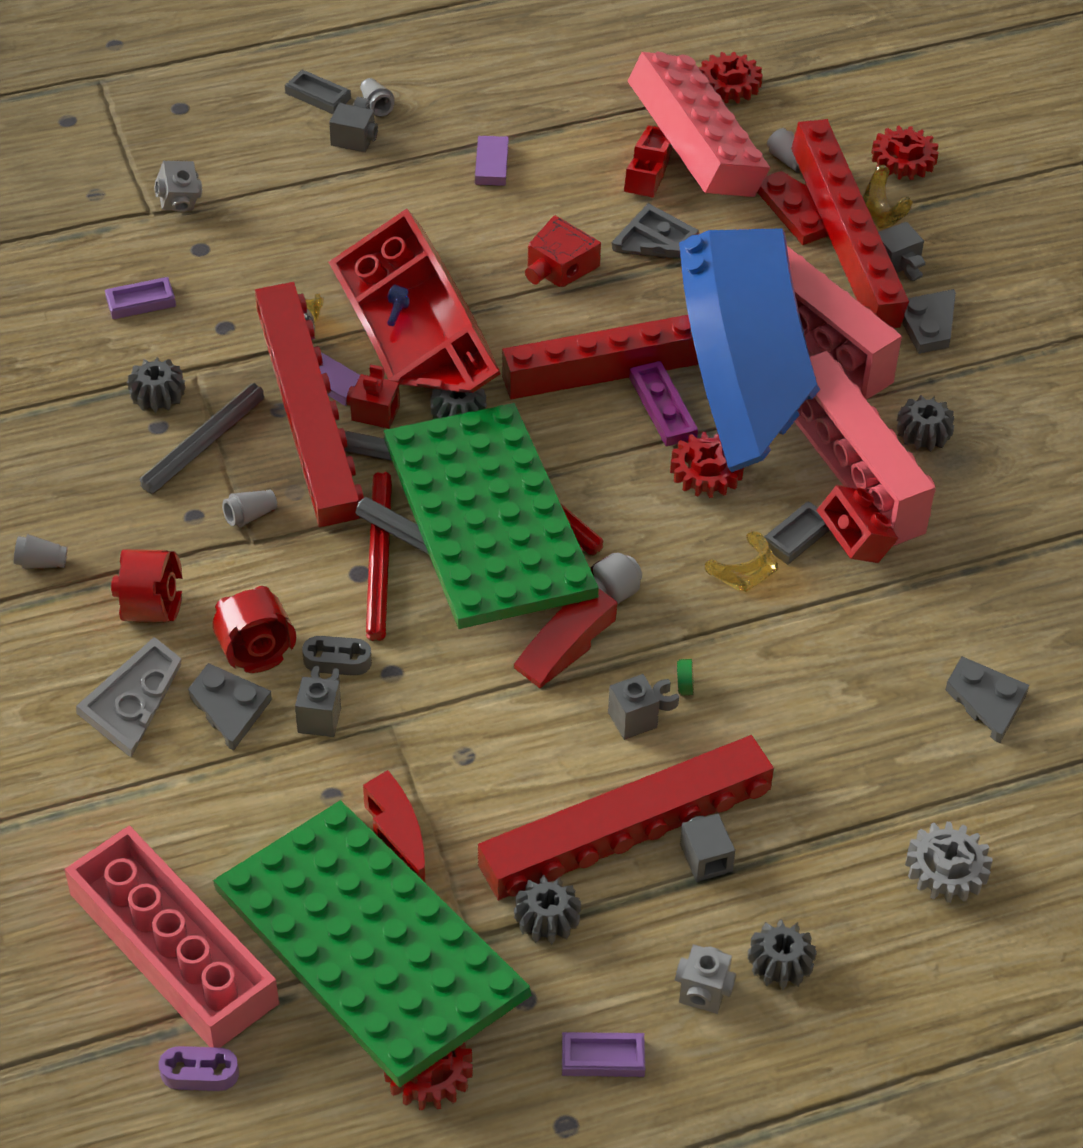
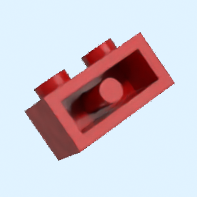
M836 485L816 511L850 559L879 563L899 539L891 528L890 520L880 513L873 503L874 498L865 489Z

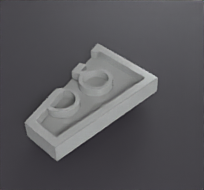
M153 637L76 706V714L129 757H132L181 667V658Z

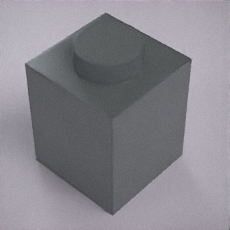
M719 813L707 817L697 816L688 822L682 823L680 846L696 882L733 872L735 848Z

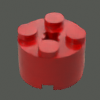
M123 549L121 551L119 575H114L111 581L112 596L119 598L121 621L169 622L177 618L182 601V591H176V579H183L181 562L175 551Z
M258 586L254 589L237 593L232 597H224L215 605L216 613L212 622L213 632L229 664L236 669V666L243 668L246 673L264 672L279 665L284 660L282 655L290 647L292 651L297 638L296 631L279 598L267 586Z

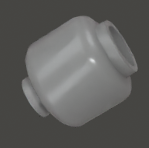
M619 552L612 553L593 564L590 568L598 587L616 600L618 604L634 595L640 589L642 571L636 560L629 555L626 556Z

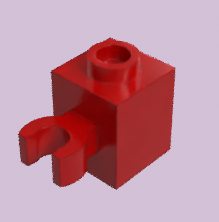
M371 364L369 367L370 375L360 374L356 385L349 388L346 404L350 406L352 421L390 429L400 407L399 382L384 379V367Z

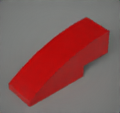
M648 125L636 143L633 159L626 169L623 192L654 198L673 150V146L659 127Z
M599 588V598L564 605L525 648L514 663V669L537 687H543L588 652L591 647V640L616 621L618 602Z
M387 770L363 785L364 807L374 817V833L426 883L424 845L418 820L402 787Z

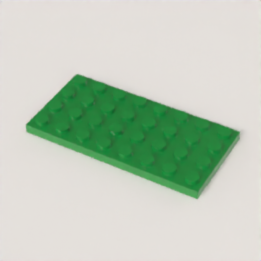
M515 403L383 430L386 447L458 629L599 598V587Z
M341 800L213 880L215 890L399 1088L531 997L530 985Z

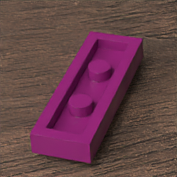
M657 361L630 368L629 378L665 446L678 444L680 440L686 442L691 434L697 438L698 428L662 362Z

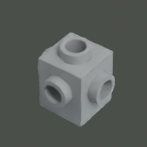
M194 161L162 162L154 187L156 197H160L162 210H174L176 212L192 211L197 198H201L202 182L196 177Z
M693 944L689 958L681 957L675 976V981L681 983L679 1003L718 1014L723 996H731L736 979V973L730 972L732 955L725 954L714 947H701Z

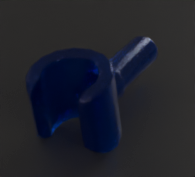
M393 285L388 293V302L394 304L387 324L391 327L395 326L402 308L406 309L410 305V300L407 297L408 289L398 285Z

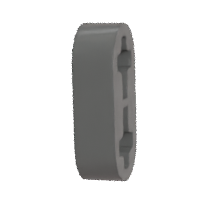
M314 636L305 641L302 647L303 662L310 671H312L314 666H319L320 673L333 674V669L337 668L341 675H361L366 673L372 665L371 647L362 639ZM317 651H322L321 657H314ZM353 654H359L357 660H352Z

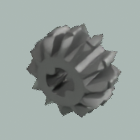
M158 357L152 362L143 359L142 366H133L132 374L128 375L127 380L133 404H139L142 411L152 408L155 414L159 408H165L169 411L171 404H180L181 396L185 394L184 390L186 388L180 366L174 365L171 359L161 362Z
M483 388L478 389L474 393L434 389L430 396L433 419L487 409L486 394Z
M922 395L919 396L917 401L908 399L905 406L901 407V410L898 412V436L903 437L905 445L914 444L916 450L920 447H926L931 452L935 446L943 448L947 440H950V437L953 435L954 411L947 408V402L937 403L935 396L931 400H926Z
M543 875L540 879V884L528 880L525 885V891H518L514 918L516 922L520 923L522 935L532 933L535 943L542 937H547V940L552 945L556 935L567 940L570 935V929H577L580 920L581 901L578 897H575L573 885L563 887V881L560 877L551 883Z
M782 919L777 923L776 928L765 922L761 933L754 932V935L751 937V948L748 949L747 958L749 963L753 964L752 972L754 977L765 975L764 982L766 987L773 981L779 982L782 991L787 987L788 981L799 987L800 983L803 982V976L809 977L813 972V961H815L817 954L816 946L811 945L812 938L810 932L799 933L800 927L798 922L791 928L785 927Z

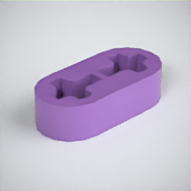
M177 1046L166 1050L159 1060L161 1079L166 1086L172 1089L222 1091L231 1088L239 1077L237 1058L233 1052L225 1048ZM177 1062H184L185 1067L181 1068L179 1074H174L172 1069L176 1067ZM218 1064H225L226 1069H223L222 1075H214L213 1070L217 1069Z

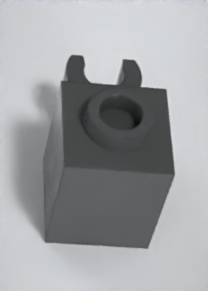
M357 97L353 106L342 103L338 104L329 121L331 146L366 152L370 142L376 140L378 124L374 123V110L367 109L369 104L368 98Z
M907 222L878 232L896 273L904 270L906 277L910 281L923 278V274L918 268L925 265V261L921 257L924 240Z
M314 666L311 671V677L302 676L295 704L297 731L303 734L335 737L341 711L339 670L334 668L330 678L322 679L320 678L319 666Z
M644 674L609 686L608 713L624 740L657 728L659 709L670 711L678 707V694L671 696L662 695L670 692L671 682L669 679L658 681L652 689Z

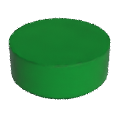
M679 659L677 661L678 692L681 696L694 695L692 659Z

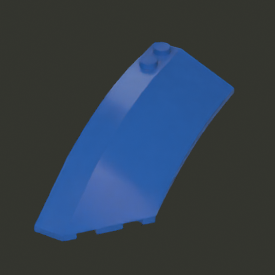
M783 228L708 230L679 242L684 292L697 359L727 465L731 472L763 461L771 451L769 445L778 434L784 435L799 417L798 409L807 399L812 400L820 391L801 324L791 276L786 235Z

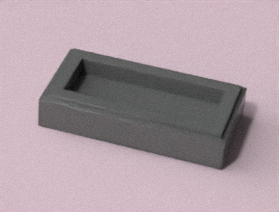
M303 69L285 84V94L331 114H334L339 103L346 104L351 99V90Z
M807 501L762 538L761 546L788 565L830 531V529L816 511L818 507Z

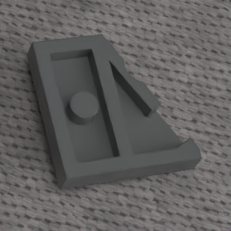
M648 203L612 241V250L618 253L681 259L679 242L686 240L692 235H698L699 230Z
M954 289L908 298L909 304L902 324L918 354L949 348L956 295Z
M962 656L949 677L945 690L956 702L964 705L966 712L975 721L980 719L992 731L990 737L995 742L1000 743L1024 701L1029 685Z
M210 663L206 665L188 688L190 699L198 709L205 712L207 721L213 728H217L225 738L226 745L232 750H235L272 700L270 690Z

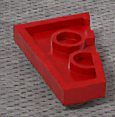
M783 171L765 177L757 193L802 245L829 236L806 185Z

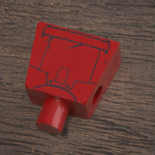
M554 215L528 245V268L525 269V276L529 282L535 285L547 279L558 287H565L600 266L601 242Z

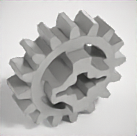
M951 822L946 823L945 829H940L937 824L932 823L929 833L920 829L918 830L916 840L911 839L905 862V866L910 867L908 877L909 879H919L917 886L919 891L927 887L931 889L932 899H935L941 893L945 894V899L948 903H951L953 895L957 894L962 901H966L969 891L978 895L982 884L986 885L993 862L992 858L987 856L989 851L988 844L978 845L980 834L967 835V826L962 825L959 830H953Z

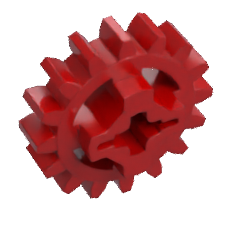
M720 52V57L717 58L714 55H710L709 61L703 60L701 67H699L702 74L708 78L715 92L721 96L726 104H728L730 99H734L737 104L740 103V98L749 101L751 100V94L758 95L759 88L762 87V68L756 66L757 61L755 59L747 61L746 54L737 56L736 52H732L731 56H726L724 52Z
M897 126L896 131L886 128L885 134L878 133L876 140H873L872 162L877 163L876 168L878 170L886 169V176L894 173L899 180L903 176H908L910 180H913L914 175L917 174L923 178L926 171L932 173L934 165H937L939 145L938 143H933V136L924 137V130L915 132L913 126H909L908 129L904 130L901 126Z
M702 432L699 439L691 434L689 435L688 443L680 440L678 448L672 450L670 473L674 474V482H683V491H688L691 488L695 489V496L697 497L702 492H707L708 497L713 498L715 491L724 496L727 494V487L735 490L738 481L743 480L744 468L734 472L729 470L718 433L713 438H708L707 433Z
M466 1042L411 1079L413 1082L408 1081L400 1088L384 1072L385 1082H391L390 1090L393 1096L403 1092L402 1098L405 1106L409 1105L414 1099L418 1101L419 1110H424L427 1102H433L437 1110L441 1109L442 1099L447 1098L452 1103L457 1101L456 1089L462 1092L468 1090L467 1078L473 1077V1064H471L472 1050L466 1048Z

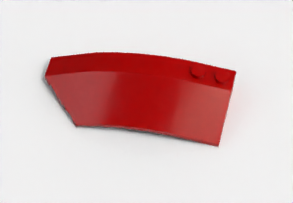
M407 208L328 262L357 313L384 367L387 380L399 382V385L474 393L501 374L489 345L461 292L423 227Z

